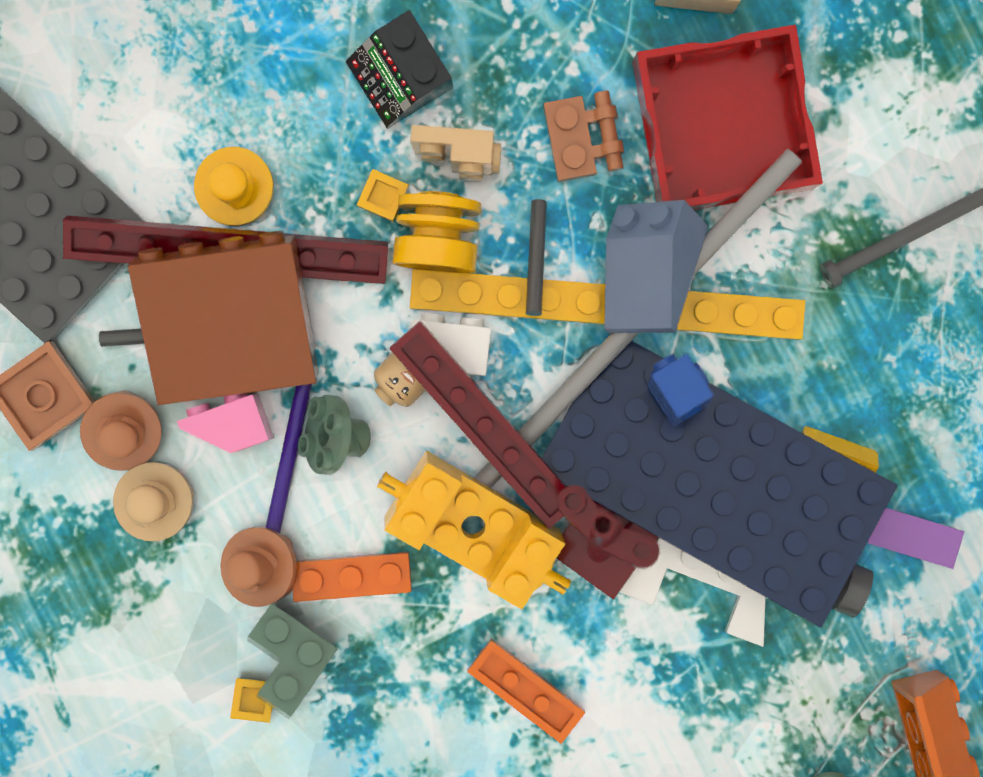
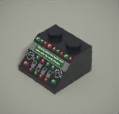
M410 10L376 30L345 61L387 129L453 89L452 77Z

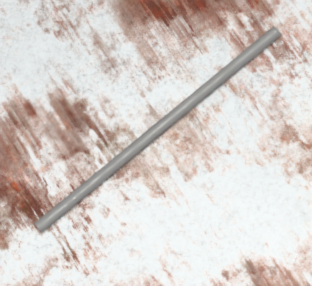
M786 149L706 233L693 276L802 163L791 150ZM611 333L522 426L519 433L532 446L639 333ZM488 462L474 478L492 488L502 476Z

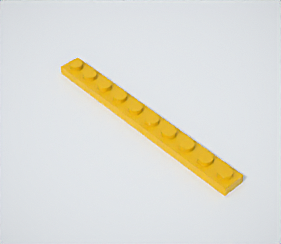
M412 269L409 308L605 324V284L543 279L542 314L540 316H529L526 314L527 278ZM688 291L676 330L802 340L806 300Z

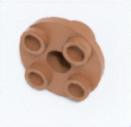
M127 390L109 393L95 400L86 410L80 425L81 442L89 457L105 468L118 471L130 470L149 461L157 451L162 436L161 421L154 407L144 398Z
M253 527L242 530L228 541L221 557L220 567L223 582L230 594L243 604L253 607L267 606L278 602L292 591L297 573V562L292 542L286 535L266 527Z

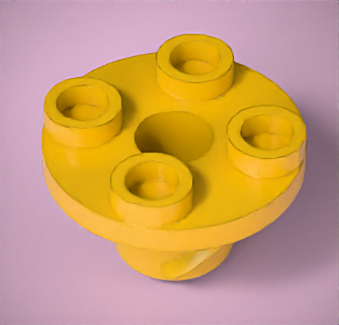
M225 147L214 151L202 161L195 175L194 193L200 208L208 217L223 225L243 226L262 218L273 198L274 181L268 165L257 154L241 147Z

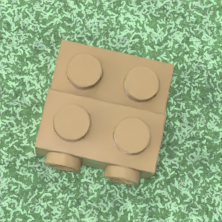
M411 125L410 142L414 153L421 155L422 161L441 163L445 162V157H450L452 172L460 173L459 179L467 181H483V175L491 176L492 173H499L501 143L494 142V131Z

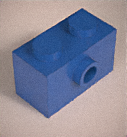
M687 353L678 359L675 354H671L653 366L654 371L651 372L652 375L648 388L673 427L708 407L714 397L707 385L709 381L699 364L693 363Z

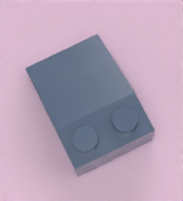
M685 200L617 206L606 238L604 329L608 333H676L708 229V225Z

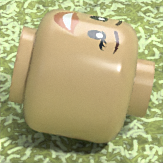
M393 352L374 371V379L378 385L375 392L389 406L397 403L398 405L409 407L426 391Z

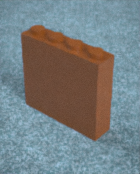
M271 231L260 234V240L244 242L243 237L236 236L219 240L218 246L203 247L202 242H192L180 245L178 247L179 251L163 253L162 248H150L138 252L139 257H135L128 265L157 405L316 383L319 369L295 235L284 236L283 231Z

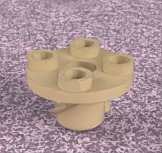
M160 462L144 463L130 469L119 480L113 496L114 513L120 525L130 535L144 541L164 540L177 534L189 521L193 511L194 490L186 477L176 468Z

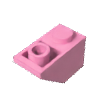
M247 393L225 396L223 397L224 405L211 409L209 403L190 408L186 410L188 417L177 421L179 429L229 453L274 439L259 394L248 396Z

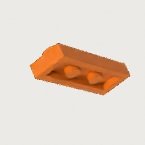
M409 551L296 561V578L292 587L294 602L412 592Z
M492 638L467 669L470 675L560 744L563 743L585 714V709Z

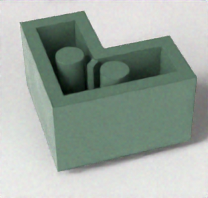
M271 603L247 639L252 645L278 662V665L256 697L286 718H291L338 648Z

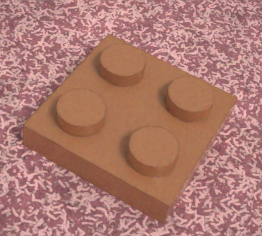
M53 341L46 342L0 375V410L28 451L36 450L83 417L88 407L95 401Z

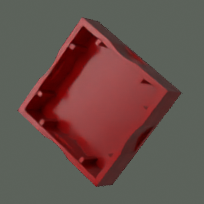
M796 25L739 34L720 42H692L636 53L632 64L656 202L685 200L693 210L734 204L786 149L791 150L802 163L770 197L810 191L823 184L814 127L808 116L805 104V75Z

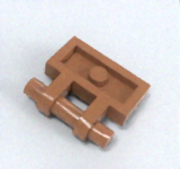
M609 91L594 93L596 109L585 111L582 96L543 103L557 182L595 176L597 174L595 160L606 158L608 172L624 169L621 154L625 151L623 141L618 140L614 120L618 118L616 105L611 104ZM599 123L603 143L592 146L588 125Z

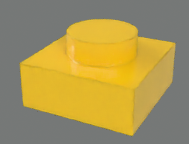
M372 169L357 206L394 223L400 210L398 207L399 195L407 194L409 184Z
M236 678L230 719L270 723L272 707L256 697L266 681Z

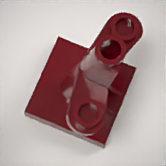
M571 485L561 491L558 497V509L570 524L562 534L565 545L556 559L614 600L636 568L646 569L655 564L660 552L656 541L658 537L597 504L581 486Z

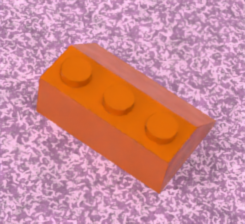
M937 669L891 681L916 777H980L974 757L968 754L965 741L970 740V734L965 720L958 715L956 703L960 702V695L955 681L949 679L948 676Z

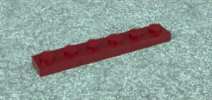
M420 320L392 344L389 349L547 528L550 529L564 517L558 509V497L567 486Z

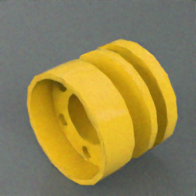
M422 191L420 193L399 195L398 207L414 211L415 214L397 215L396 222L413 228L414 231L413 235L395 237L392 264L420 270L475 273L478 245L461 240V233L479 231L480 223L463 219V216L481 215V202L464 198L458 194L440 191Z

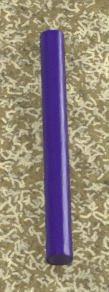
M312 384L295 386L265 526L278 533L281 532L298 453V440L302 434Z

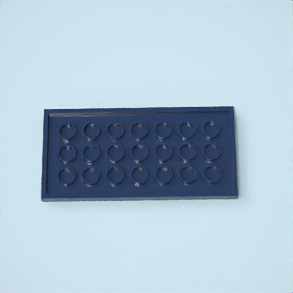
M631 341L572 403L542 459L567 487L571 485L583 487L597 504L815 626L822 628L898 485L711 383L707 385L714 397L708 407L673 427L648 388L652 375L651 372L654 371L653 366L664 358Z

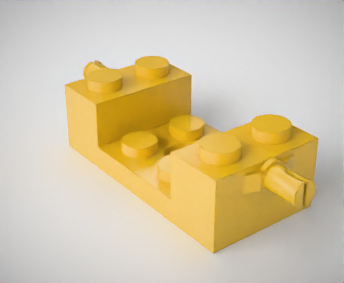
M425 451L406 483L399 481L387 472H384L382 479L380 478L377 488L396 497L384 516V530L417 550H420L422 545L426 544L485 578L490 592L520 609L524 608L533 592L543 583L558 591L561 595L566 592L565 587L569 588L571 580L552 570L553 562L565 545L561 530L553 525L548 529L536 514L431 452ZM478 516L484 521L482 530L474 534L464 531L462 523L467 517Z

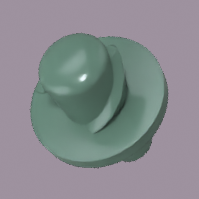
M334 395L314 396L308 404V419L305 433L298 440L299 455L306 457L310 468L315 473L332 475L340 469L346 456L360 458L366 453L371 440L370 428L364 420L351 419L348 406L341 397Z

